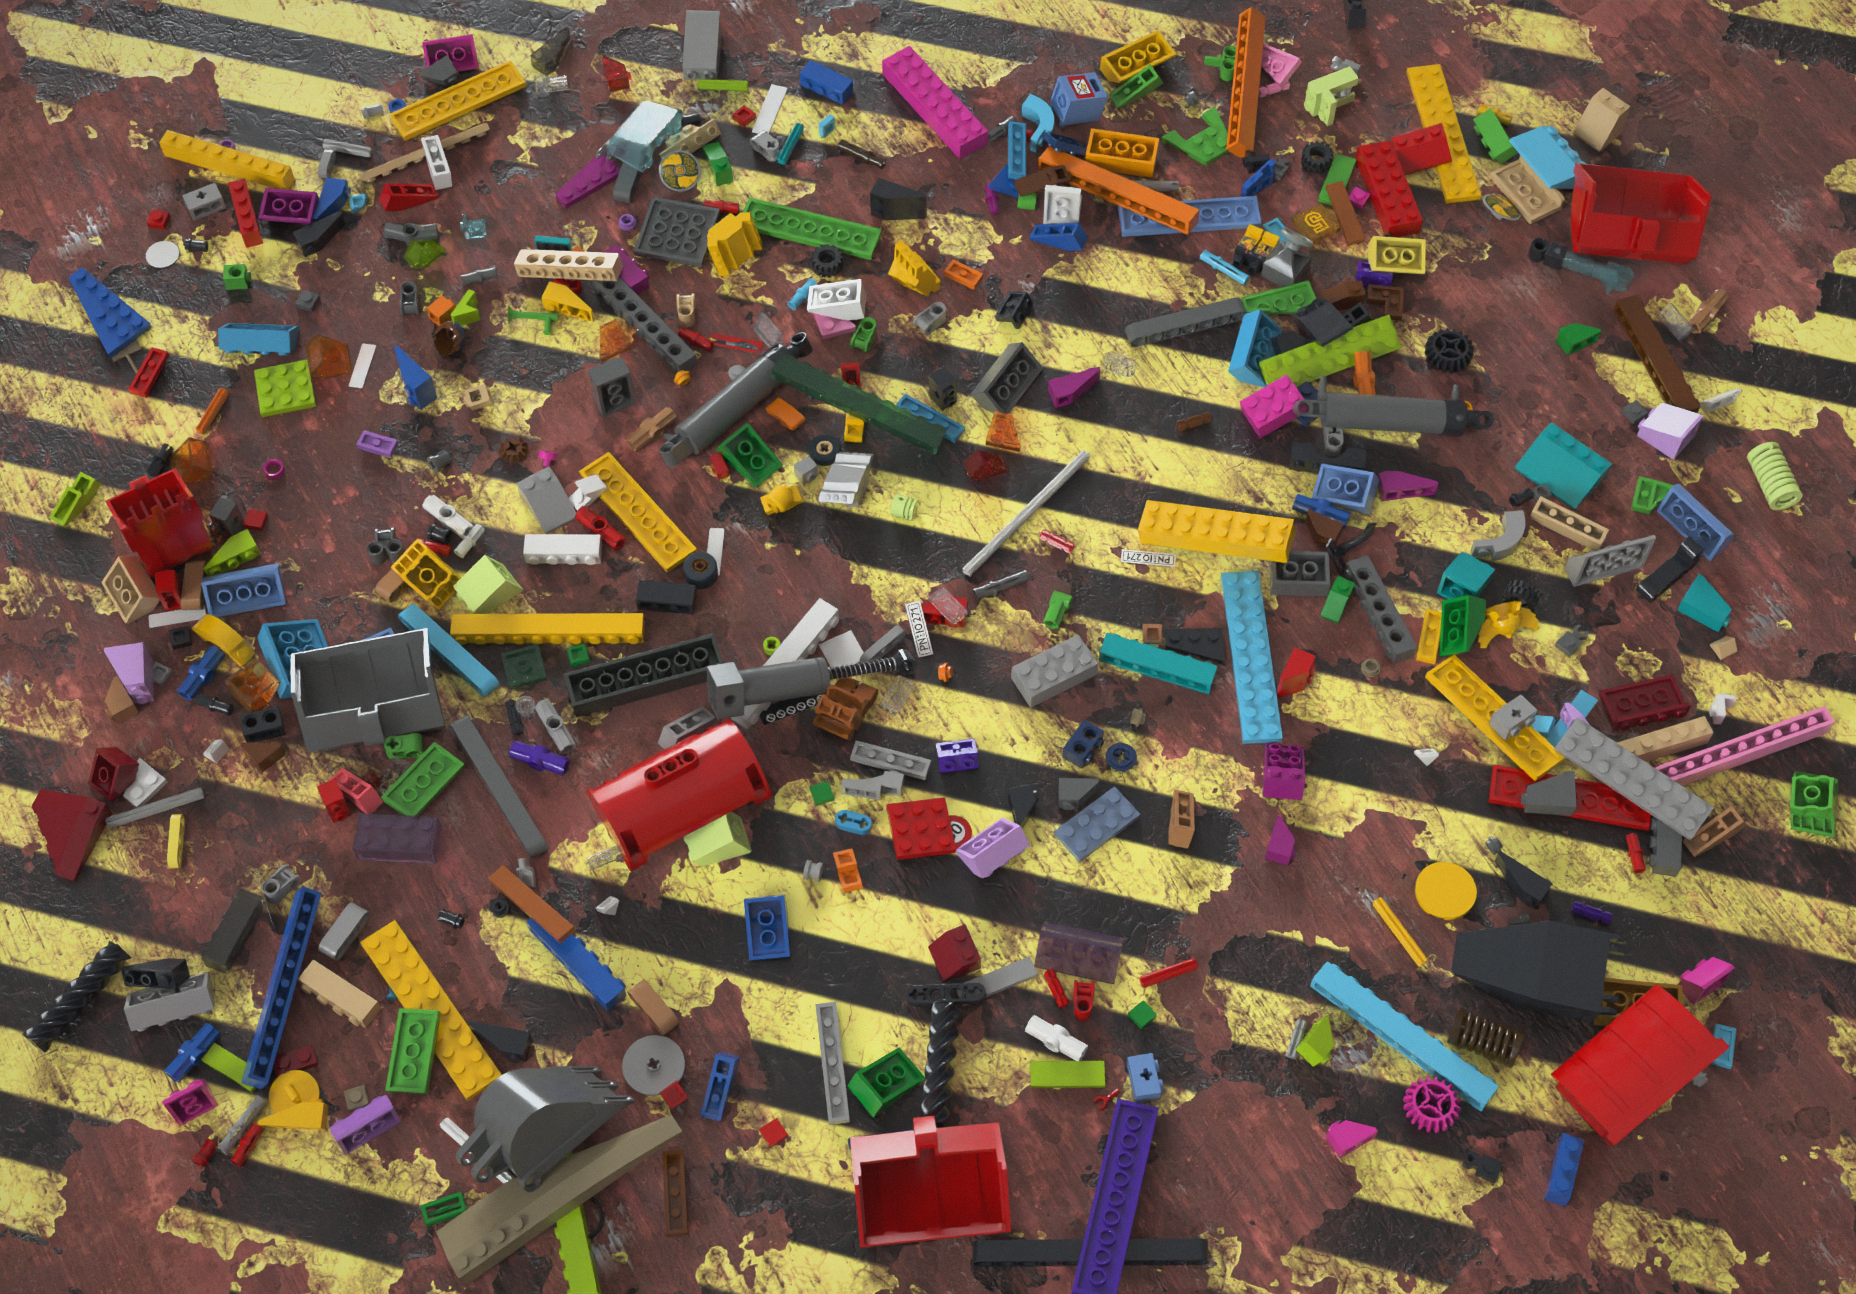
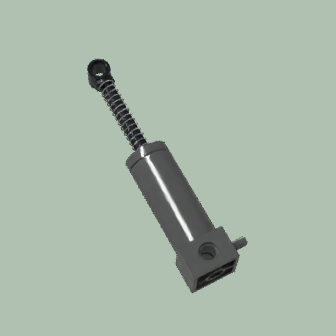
M901 649L889 659L885 658L884 660L880 659L873 662L866 661L860 664L851 663V665L846 664V666L841 665V667L836 666L835 668H829L823 657L737 670L734 662L707 666L708 700L718 720L730 719L731 717L743 716L744 706L827 693L830 680L833 681V679L838 680V678L843 679V677L848 678L850 676L852 678V676L857 677V675L862 676V674L867 675L868 673L872 675V673L877 674V672L882 673V671L886 672L887 670L910 675L916 670L917 662L909 650Z

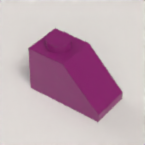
M1277 816L1265 859L1289 865L1290 859L1294 860L1297 848L1294 847L1295 838L1283 819Z

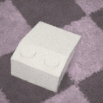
M862 279L810 286L808 312L846 321L863 319L865 316L866 293Z

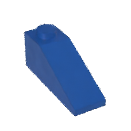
M326 177L313 216L314 222L337 213L346 204L347 198L351 195V188L348 187L347 180Z
M1080 223L1035 225L1029 238L1039 243L1071 251L1082 250L1088 236Z
M719 1052L715 1055L700 1116L717 1121L722 1120L741 1057L725 1052Z

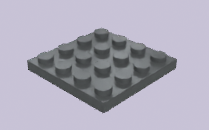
M652 197L634 249V255L702 267L708 251V230L717 224L720 209Z

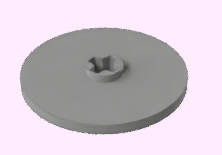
M659 1035L643 1037L634 1042L626 1051L622 1063L623 1075L628 1085L636 1092L647 1096H658L660 1091L674 1081H681L685 1071L683 1052L673 1040ZM651 1062H655V1064H657L656 1069L650 1067Z

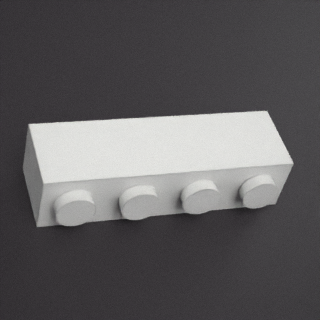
M525 534L523 554L525 562L532 565L539 563L551 565L558 563L570 565L601 564L602 541L600 535Z

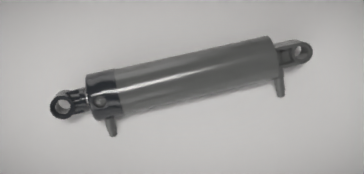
M800 332L790 338V346L775 343L766 352H761L758 360L675 428L674 435L664 433L663 437L668 441L660 447L659 452L666 465L674 467L691 453L698 455L778 386L785 383L798 372V357H806L813 351L806 333Z
M1321 376L1317 400H1298L1293 405V412L1297 416L1320 418L1323 427L1460 437L1466 428L1488 429L1494 422L1493 415L1489 411L1467 410L1466 403L1463 400H1459V385H1453L1450 400L1326 392V376ZM1302 403H1304L1307 407L1304 413L1300 411V405ZM1481 415L1485 418V422L1482 425L1479 422Z

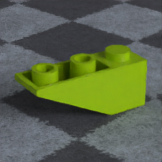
M248 529L231 536L203 568L207 576L223 574L261 555Z

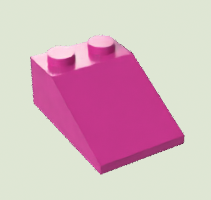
M204 1078L191 1082L188 1087L182 1090L172 1092L169 1097L162 1101L164 1107L179 1126L219 1106Z

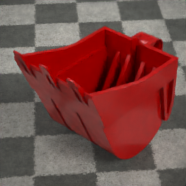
M176 468L151 480L144 475L129 482L131 489L105 501L128 546L133 553L137 552L150 578L155 577V572H161L171 567L174 568L196 555L199 556L213 549V545L201 522L204 519L201 510Z

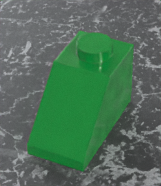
M1573 323L1559 329L1556 342L1569 356L1598 342L1601 330Z
M1337 576L1320 617L1338 624L1353 594L1355 583Z

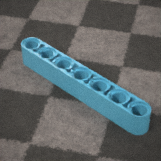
M412 603L398 615L400 621L410 631L427 628L430 649L480 695L486 697L500 685L491 672L416 604Z

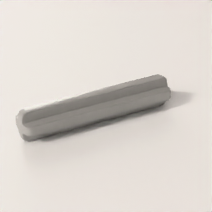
M324 139L323 148L327 150L369 158L373 153L371 147Z

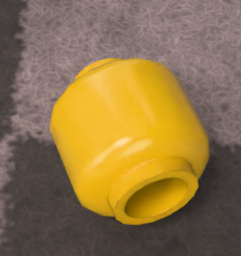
M781 485L775 486L767 495V506L775 513L785 512L794 502L793 491L786 485L784 487Z

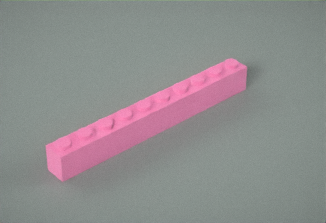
M1823 706L1654 768L1683 786L1827 734L1835 721L1827 708Z

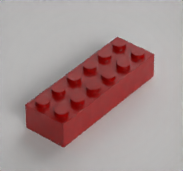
M1391 140L1358 146L1355 158L1357 159L1356 163L1366 189L1371 194L1370 199L1384 235L1391 234L1398 238L1419 234L1423 219Z

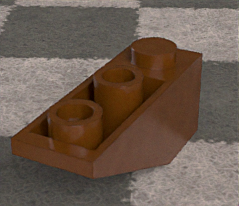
M1060 165L1019 178L1014 183L1020 197L1044 193L1046 185L1063 187L1071 180L1065 165Z

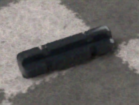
M509 699V701L505 702L506 710H508L507 714L512 734L517 736L523 733L524 730L523 726L520 725L522 722L519 711L516 709L518 708L515 700Z

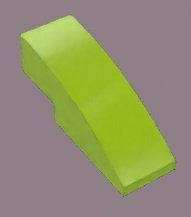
M80 472L72 487H66L49 518L66 527L87 506L102 483Z

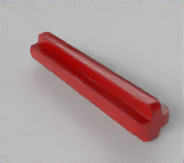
M1195 958L1140 976L1141 986L1145 988L1198 969V963Z

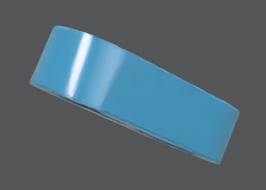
M841 810L835 815V824L838 829L859 835H866L872 830V821L866 815L848 810ZM847 817V821L841 823V819ZM866 822V826L860 828V824Z

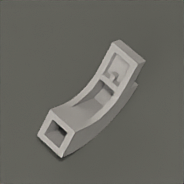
M1523 510L1504 512L1501 521L1504 534L1495 539L1474 540L1470 550L1471 555L1479 557L1490 555L1492 561L1501 560L1511 555L1519 546L1525 530Z

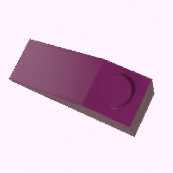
M1384 471L1378 474L1380 479L1378 491L1381 502L1436 495L1439 485L1438 481L1400 471Z

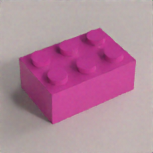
M1286 374L1241 400L1240 406L1242 413L1261 439L1299 417L1293 412V405L1296 401L1305 399ZM1302 403L1300 405V411L1304 413L1307 407L1304 403Z

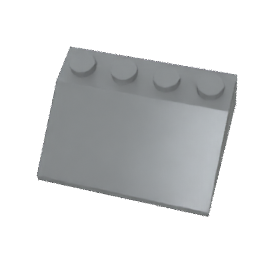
M1652 535L1634 541L1627 540L1616 546L1609 545L1598 551L1591 550L1580 556L1573 555L1567 560L1564 569L1573 587L1643 568L1656 537Z

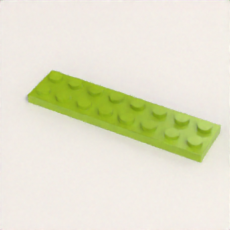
M1386 315L1353 327V330L1324 347L1316 342H1312L1258 363L1267 385L1287 374L1293 384L1298 387L1305 381L1309 383L1319 379L1321 376H1328L1355 366V352L1370 351L1371 359L1401 349V345L1390 315Z

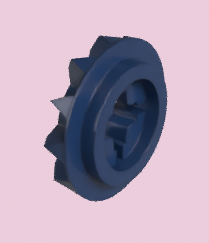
M1116 743L1108 748L1106 761L1109 768H1113L1115 772H1125L1132 769L1136 764L1137 754L1132 746L1126 743ZM1124 752L1125 760H1122L1120 763H1118L1117 757H1120V755H1122V753Z

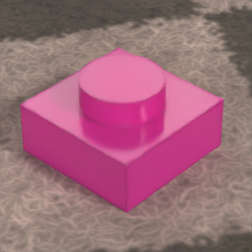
M1355 187L1349 198L1353 206L1362 210L1370 199L1371 194Z

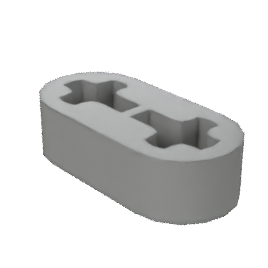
M324 150L318 167L319 178H330L336 161L334 150Z

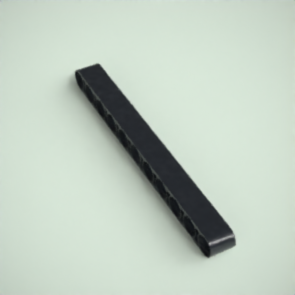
M1203 1238L1129 1239L1123 1266L1205 1265L1209 1263L1208 1240ZM1084 1239L977 1240L972 1243L973 1265L977 1267L1078 1266Z

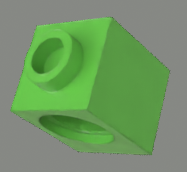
M245 264L224 265L223 281L226 289H248L249 281H251V272L247 270Z

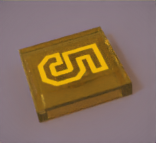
M1321 203L1293 216L1291 220L1301 234L1310 239L1313 244L1339 232L1341 228Z

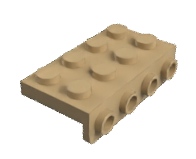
M1521 155L1518 160L1491 172L1490 178L1529 224L1535 223L1562 209L1564 203L1563 194L1557 189H1549Z

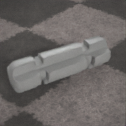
M1298 1019L1296 1021L1286 1053L1288 1058L1296 1059L1298 1056V1052L1295 1049L1304 1037L1307 1022Z

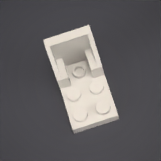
M1046 185L1043 224L1079 223L1083 196L1081 195V188Z

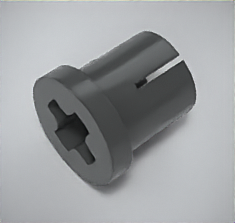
M442 450L434 456L430 455L427 457V462L430 468L435 473L441 471V468L451 463L452 459L447 451Z

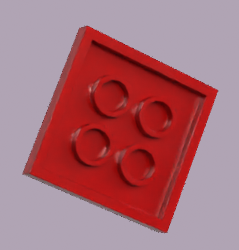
M945 797L887 804L886 810L897 860L956 853Z

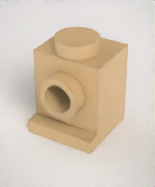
M486 384L464 390L466 395L463 397L465 405L470 407L472 411L488 405H494L490 389Z

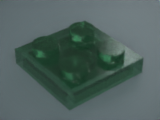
M539 644L501 653L509 689L547 680Z

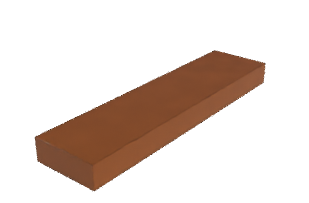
M1343 181L1327 184L1326 191L1347 245L1364 242V234Z

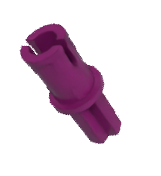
M987 183L985 185L986 202L988 203L990 213L996 215L1000 212L999 196L995 190L988 188L990 183Z

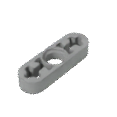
M899 625L895 626L867 649L859 661L863 663L866 661L873 662L876 659L879 661L904 639L906 631Z

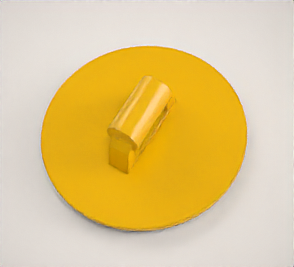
M291 1070L280 1075L273 1082L269 1091V1103L275 1113L301 1102H310V1098L319 1099V1086L316 1080L309 1073L301 1070Z

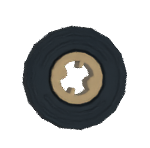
M827 434L816 436L809 444V457L817 465H832L835 462L836 454L841 452V445L834 436Z

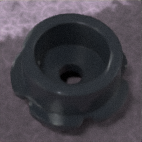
M500 898L494 900L493 904L490 905V912L493 913V916L497 918L505 917L509 912L508 901Z

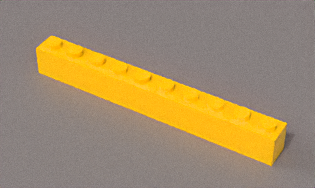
M643 613L452 614L450 635L460 645L466 643H476L479 645L485 643H495L498 645L504 643L518 645L523 643L637 644L644 643L645 621Z

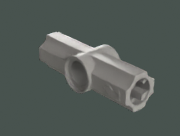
M544 699L538 702L534 708L561 754L572 752L576 748V743L550 700Z

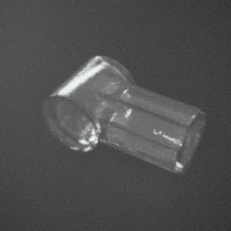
M539 74L534 78L535 93L539 97H546L550 92L569 90L567 75L548 77L545 74Z

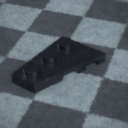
M1222 628L1165 629V650H1171L1184 655L1192 654L1199 656L1200 659H1210L1224 665Z

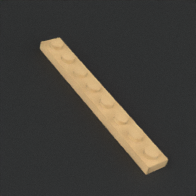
M482 123L440 141L442 148L449 150L455 147V143L461 142V144L471 141L470 137L476 135L478 138L486 135V131L490 128L487 123ZM421 148L358 174L361 181L366 180V183L376 180L375 176L382 174V176L391 174V170L394 168L400 170L407 167V163L411 161L414 163L424 160V149Z

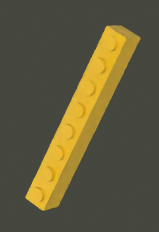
M167 130L159 142L164 156L237 178H245V180L271 188L289 190L295 180L291 166Z

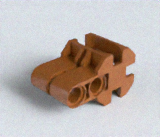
M851 677L839 678L835 685H829L827 694H822L815 709V713L818 715L813 720V725L850 741L853 738L854 730L858 731L865 714L875 702L878 689L865 683L859 685V681Z

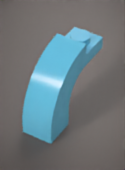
M1030 94L1022 105V117L1033 121L1038 126L1030 139V150L1037 152L1039 147H1042L1047 142L1042 138L1044 131L1054 133V114L1044 100Z

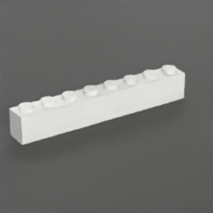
M819 598L763 666L805 660L809 654L812 655L818 643L825 640L828 631L838 624V609ZM771 702L744 706L743 716L731 717L730 719L748 729L751 724L754 725L758 721L760 713L763 710H767Z

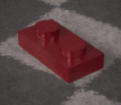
M310 1044L276 1056L273 1065L278 1078L280 1075L287 1073V1071H303L319 1064L314 1046Z

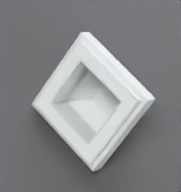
M1433 748L1414 751V754L1426 766L1439 756L1438 752Z
M610 896L598 905L596 910L603 914L615 915L619 900Z

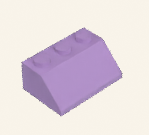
M1000 818L957 848L956 853L973 874L984 878L990 876L998 867L1006 865L1015 855L1023 853L1030 844L1020 825L1005 818Z

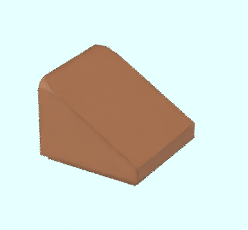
M1142 624L1143 643H1162V624Z

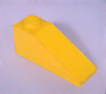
M310 1098V1102L298 1103L258 1120V1125L269 1128L326 1131L329 1105L322 1103V1099Z

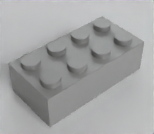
M1078 634L1013 666L1011 679L1031 708L1096 676L1098 663Z

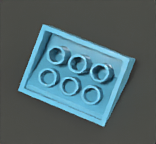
M1541 126L1509 140L1549 189H1574L1576 176L1573 171L1575 163H1586L1581 161L1578 153L1568 146V142L1558 134V130L1555 127Z

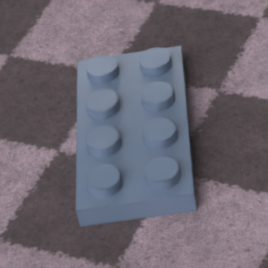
M1114 786L1056 829L1054 835L1080 863L1139 819L1140 813Z

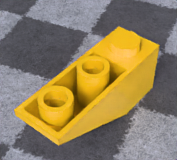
M554 282L548 283L541 297L544 309L563 313L566 316L577 317L581 320L594 321L592 309L567 286Z

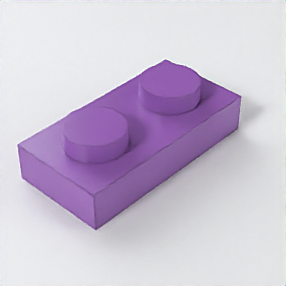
M364 430L356 446L357 449L391 458L398 446V441Z

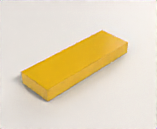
M1430 609L1425 610L1416 656L1417 661L1435 664L1440 642L1442 612Z

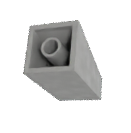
M686 10L682 67L684 79H718L722 42L720 11Z

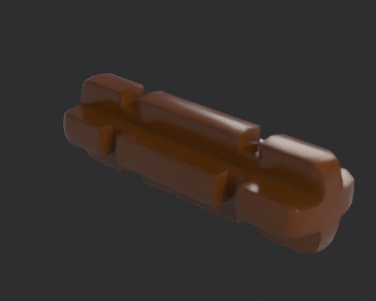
M1210 412L1202 413V416L1199 414L1186 418L1185 421L1184 419L1179 420L1176 425L1179 431H1183L1187 427L1190 429L1203 425V422L1204 424L1210 423L1212 417Z

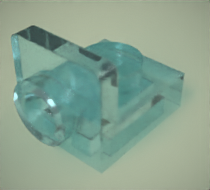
M466 214L463 215V221H460L461 232L465 233L466 239L487 237L485 219L468 220Z

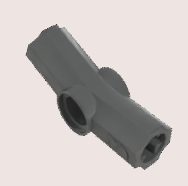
M388 222L384 226V237L405 241L409 246H416L420 241L439 238L437 224L417 226L414 223L401 225Z

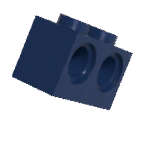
M1084 719L1064 746L1062 757L1083 768L1086 763L1089 764L1092 761L1095 750H1099L1103 746L1105 741L1103 739L1104 731ZM1092 736L1094 739H1087L1086 737ZM1076 751H1082L1084 753L1078 754L1076 753Z

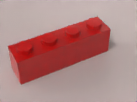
M245 178L229 182L228 185L246 248L263 244L251 194Z

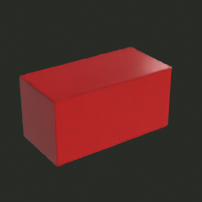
M721 452L711 455L710 461L718 480L729 477V471Z

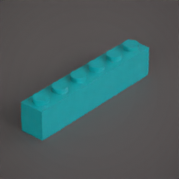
M1106 633L1099 654L1100 662L1206 694H1210L1217 671V666L1210 662H1202L1191 656H1182L1171 650H1162L1154 645H1146L1134 639L1129 640L1118 634Z

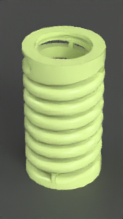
M1763 443L1748 453L1747 459L1772 510L1787 509L1801 500L1803 494L1799 490L1800 488L1778 443Z

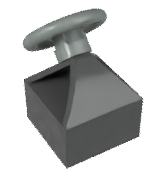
M1284 228L1281 230V234L1288 238V241L1281 240L1263 263L1261 274L1262 277L1280 287L1297 284L1302 280L1310 269L1312 256L1300 250V247L1302 245L1311 248L1314 245L1307 237Z

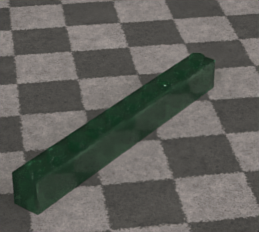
M781 352L772 369V378L935 455L946 436L947 430L942 425L930 423L923 416L913 415L908 409L896 407L893 402L889 400L884 401L872 392L867 393L857 385H850L840 377H833L823 369L818 370L806 361L801 362L791 354Z

